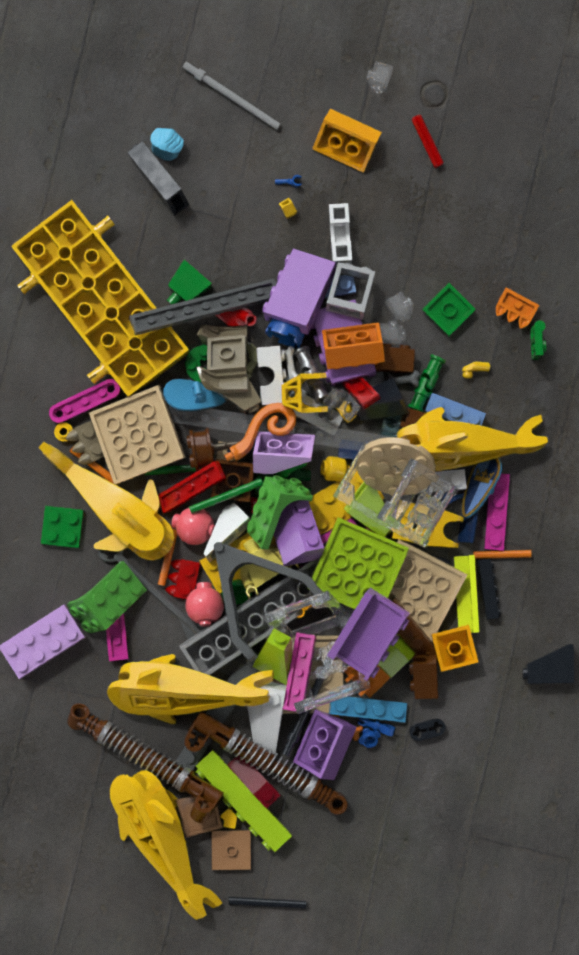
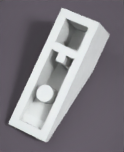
M235 503L226 506L219 515L204 551V555L209 562L216 558L213 547L216 542L229 546L247 530L250 518Z

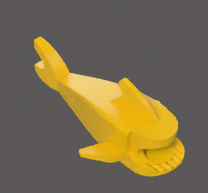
M442 407L429 411L415 424L408 425L397 432V438L410 440V444L417 447L421 445L430 452L435 461V472L474 465L513 453H532L545 447L548 443L547 437L536 436L532 433V430L543 422L541 415L527 420L516 434L513 435L481 425L458 421H444L442 414L445 410Z
M43 442L38 447L45 457L69 478L94 513L113 533L94 544L95 549L121 552L129 548L139 557L151 561L164 557L170 551L174 543V531L171 525L158 514L160 499L152 479L148 480L142 500H140L123 488L75 464L68 456L52 445Z
M170 654L151 661L124 664L120 668L119 680L112 682L107 689L110 701L120 710L129 714L149 715L158 720L175 724L176 719L173 715L189 714L231 705L257 706L269 702V690L261 689L260 687L273 681L274 672L273 670L254 673L234 685L202 672L174 665L176 656Z
M141 770L133 775V777L124 774L117 776L110 787V799L118 815L121 840L125 841L129 836L141 853L175 890L181 905L191 917L196 920L205 917L207 914L203 902L215 908L220 906L222 901L210 889L193 883L186 841L176 811L178 809L175 800L178 798L165 789L159 779L149 771Z

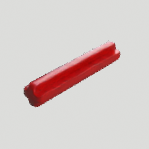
M414 116L412 122L434 168L442 166L444 162L422 116Z

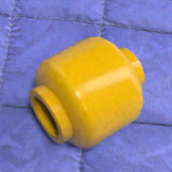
M328 456L321 462L320 473L327 481L342 482L349 475L350 466L347 465L345 458Z

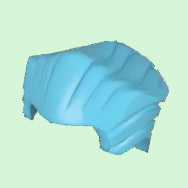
M156 128L151 134L152 152L154 155L166 161H172L177 158L183 147V138L174 129Z

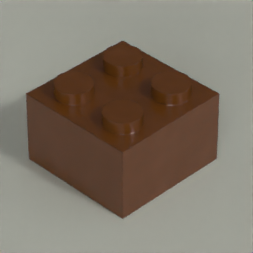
M216 459V461H219L226 479L212 487L211 498L252 482L254 477L253 464ZM252 490L230 498L227 501L250 503Z

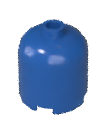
M271 318L265 330V334L269 338L273 335L279 339L278 343L294 348L296 345L298 347L301 346L305 334L301 333L300 327Z

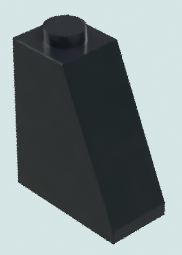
M393 378L372 387L380 395V400L366 409L351 396L354 402L351 404L355 415L359 414L362 421L409 413Z
M566 644L525 664L526 668H522V678L526 680V684L574 683L573 644Z

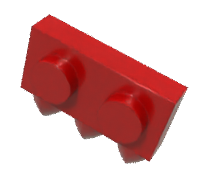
M177 559L172 561L170 565L179 572H174L167 576L176 585L168 586L165 590L173 597L187 599L188 595L196 588L200 563Z

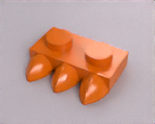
M505 288L496 304V315L500 316L508 311V322H512L519 317V327L521 329L531 322L539 305Z

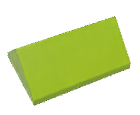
M397 634L399 639L394 646L390 645L387 651L390 653L384 662L380 661L378 664L390 678L415 655L399 634Z

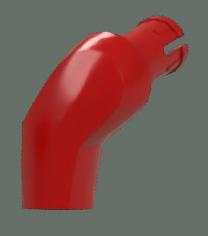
M245 307L215 315L228 326H253L257 320L251 310Z

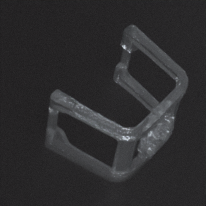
M366 439L362 447L360 448L359 452H361L365 448V445L370 443L371 441ZM356 454L333 497L392 532L426 548L431 533L450 500L457 494L459 489L418 461L410 459L401 474L403 479L390 502L386 500L378 514L355 500V486L350 484V481L357 471L358 454ZM423 475L431 480L432 483L426 488L425 492L418 496L414 508L408 514V521L404 525L400 521L416 494L403 495L410 481ZM435 488H437L438 490L436 494L434 495V497H431L433 491L435 490ZM446 492L447 495L444 498L443 502H441V499ZM414 524H417V527L413 531L412 528ZM424 528L427 529V530L425 531L424 535L421 536V534H422Z
M329 591L265 613L267 621L271 626L291 637L292 651L296 632L314 635L342 625L344 628L349 620L344 608ZM312 605L314 609L329 607L335 614L293 631L284 623V621L289 619L288 613ZM334 641L325 647L314 649L313 660H322L325 667L319 666L314 672H311L309 681L317 678L327 679L329 675L336 672L344 673L348 667H351L340 659L334 662L333 659L327 656L335 643ZM357 671L359 680L315 696L313 695L310 682H308L306 698L294 703L296 712L300 714L370 688L369 679L367 681L364 680L365 675Z

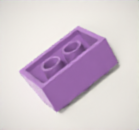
M296 500L291 502L281 512L274 532V538L283 566L319 560L324 550L309 501Z
M315 709L293 762L321 779L335 780L356 727L341 718Z

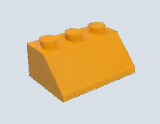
M330 109L322 122L312 149L364 173L382 132Z

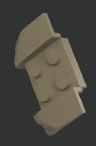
M201 325L197 336L203 345H207V369L197 367L203 386L207 390L220 393L248 392V327Z

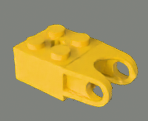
M400 500L391 539H399L428 547L459 548V543H455L445 537L443 528L449 522H463L464 517L436 507ZM413 518L417 519L419 523L416 529L412 528V524H409V521H413Z

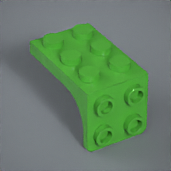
M265 476L263 485L259 490L257 503L253 507L251 520L247 525V532L261 549L268 550L283 509L296 500L312 501L313 496L301 484V481L296 478H290L289 480L280 476Z
M121 561L90 591L80 598L70 601L67 606L71 615L80 621L81 627L86 632L95 633L107 630L147 590L127 564Z

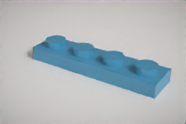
M330 695L329 714L397 722H405L407 703Z

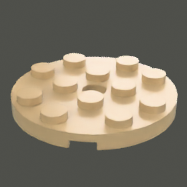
M394 437L377 439L366 444L365 448L358 454L357 471L364 483L391 496L417 494L427 488L435 476L436 465L430 452L421 445L417 447L410 444V440Z

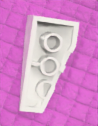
M270 682L260 687L261 689L269 690V702L247 707L253 742L256 740V744L259 745L261 743V747H267L266 750L269 752L272 750V753L276 754L287 685Z

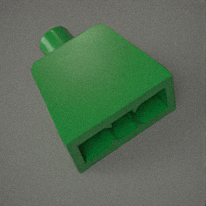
M184 259L168 284V288L173 293L166 301L172 305L180 303L181 300L188 301L199 298L212 287V283Z

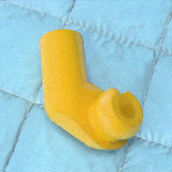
M472 362L464 366L462 369L463 378H472L474 371L489 372L490 363Z

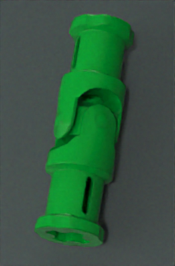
M433 354L430 355L429 364L423 370L419 379V385L414 390L415 395L407 407L421 412L424 411L423 407L427 399H430L439 379L440 369L446 360Z

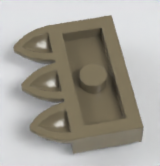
M91 421L75 427L68 433L66 440L78 441L73 446L72 451L75 453L84 452L79 458L78 463L87 465L104 458Z

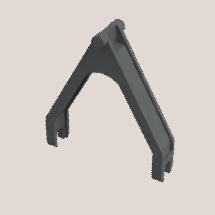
M216 542L213 546L231 640L249 662H253L258 657L241 635L232 584L234 574L239 568L255 564L304 582L321 602L328 598L307 574L221 542Z

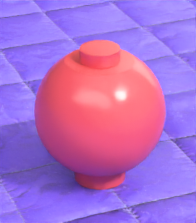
M187 508L181 514L176 513L171 524L172 528L176 529L179 538L190 545L205 543L211 537L215 527L212 516L205 509L191 514L190 509Z
M200 582L196 584L197 589L188 595L185 607L192 621L200 624L202 627H208L221 617L224 610V601L221 594L217 590L212 589V583Z

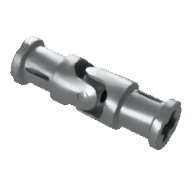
M303 346L294 351L295 357L299 360L302 373H320L316 361L311 357L308 346ZM323 378L306 380L308 388L314 394L316 404L324 403L331 398V395L326 391Z

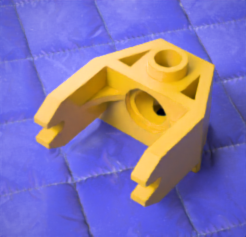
M301 373L281 385L282 405L301 413L328 412V406L310 407L302 402L301 385L306 380L326 378V373ZM290 390L295 391V396H289L288 392Z

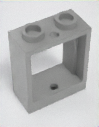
M338 262L327 300L326 311L363 320L375 278V271L367 267H356L347 262ZM341 274L368 280L362 304L334 298Z

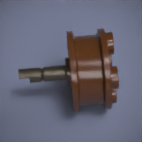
M206 427L205 431L199 432L189 430L190 435H187L186 438L188 449L192 448L193 453L189 456L191 468L195 467L196 472L199 471V468H204L214 462V451L229 449L237 444L238 441L213 444L209 427Z

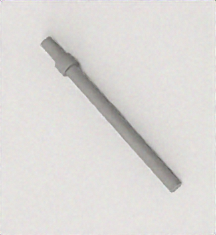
M187 61L184 63L182 68L193 74L195 79L205 82L277 130L280 127L281 123L206 75L204 70L201 68L197 69Z

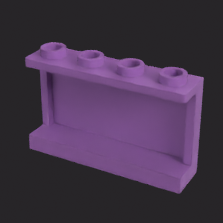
M293 249L291 254L286 256L285 267L283 271L280 270L277 277L278 282L276 286L272 287L270 299L268 302H265L262 312L266 321H270V318L300 327L301 333L308 335L336 272V262Z
M326 308L319 309L311 329H315L317 334L314 336L316 347L320 346L322 353L319 354L321 365L325 364L327 369L322 330L362 325L361 319L326 311ZM374 364L327 369L324 372L327 376L325 378L326 382H330L331 386L367 375L368 377L376 376Z
M370 587L362 597L327 656L333 660L337 657L365 675L364 680L366 681L370 677L374 678L380 669L377 667L380 661L384 662L390 653L387 651L390 645L394 646L398 641V632L400 629L404 631L408 625L409 620L407 618L410 613Z

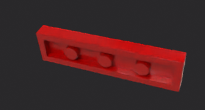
M219 461L210 463L160 493L158 496L163 513H169L226 479Z

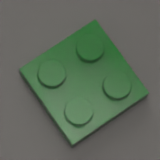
M450 283L422 309L448 337L476 310Z
M45 506L41 544L80 548L84 510Z

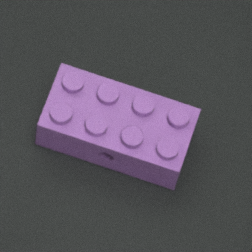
M62 605L2 643L0 650L18 679H22L86 638V636L69 612L67 605Z

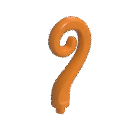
M272 403L261 408L250 422L244 438L230 447V452L224 455L227 462L232 459L238 461L250 452L261 423L271 414H284L287 418V424L282 428L276 427L279 418L274 415L267 422L269 432L278 437L289 434L296 425L294 410L282 405V403Z

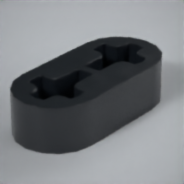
M435 718L413 724L410 727L409 734L412 739L421 741L442 735L445 732L446 726L441 719ZM434 722L442 724V728L439 729L440 732L438 733L435 730L429 731L428 729L434 726ZM415 727H419V729L426 728L427 732L421 733V737L418 738L417 735H413Z

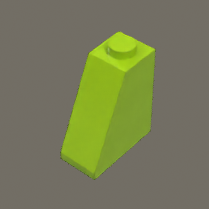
M363 482L344 507V510L378 535L385 537L392 532L395 522L378 491Z
M273 628L252 667L259 671L273 670L274 679L287 685L293 654L291 637Z

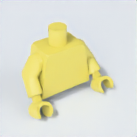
M253 538L243 544L248 553L283 566L277 546L271 544L268 550L261 549ZM255 564L241 567L240 578L246 589L247 597L251 599L249 594L253 591L259 596L257 587L279 573Z

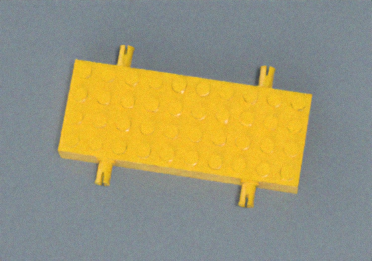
M71 200L11 246L31 272L30 276L17 286L25 295L37 284L41 285L100 360V366L87 374L92 383L96 384L105 375H111L124 393L130 397L140 392L184 358L190 351L172 329V326L135 336L129 316L157 308L101 238L103 233L115 226L110 217L106 216L97 225H91L73 200Z

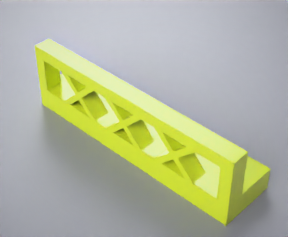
M475 555L454 557V567L467 574L456 596L458 627L469 625L471 633L479 632Z

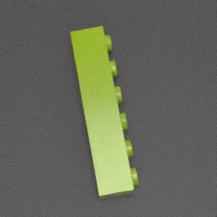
M214 750L196 765L198 768L196 773L203 780L207 778L211 785L224 792L222 801L229 808L232 806L237 811L235 815L242 822L247 821L250 825L248 829L256 837L260 835L264 840L262 844L269 851L272 849L276 852L292 837V834L268 808L266 809Z

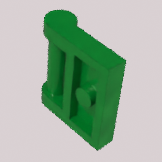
M541 320L536 321L530 329L532 360H539L544 352H546V341L542 339V331H544L546 325Z

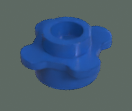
M365 728L358 741L365 747L372 748L377 745L378 738L381 735L379 731Z

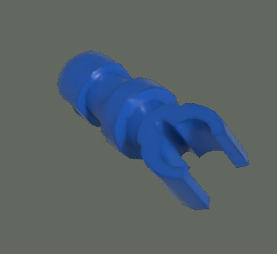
M359 717L361 721H357L358 725L362 727L372 728L373 731L378 730L388 736H393L395 730L394 726L381 724L378 720L375 722L369 720V718Z

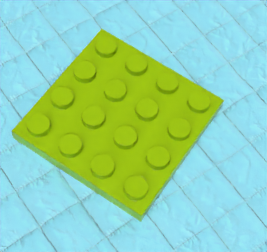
M337 517L312 579L328 598L356 609L370 587L384 597H389L409 548Z

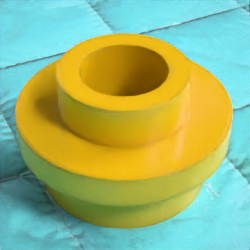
M59 423L54 430L55 437L59 441L66 442L68 441L66 437L73 428L68 423ZM61 429H67V434L61 435Z

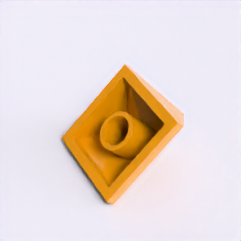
M469 625L431 634L441 672L478 663Z

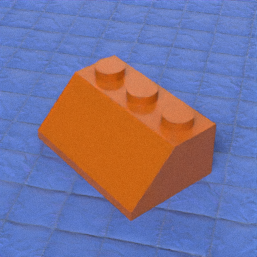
M379 322L322 330L327 369H340L349 366L358 367L365 364L385 362Z

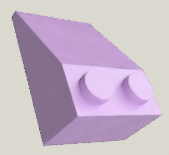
M258 431L253 452V473L274 474L310 462L315 435L289 433L278 437L271 432Z

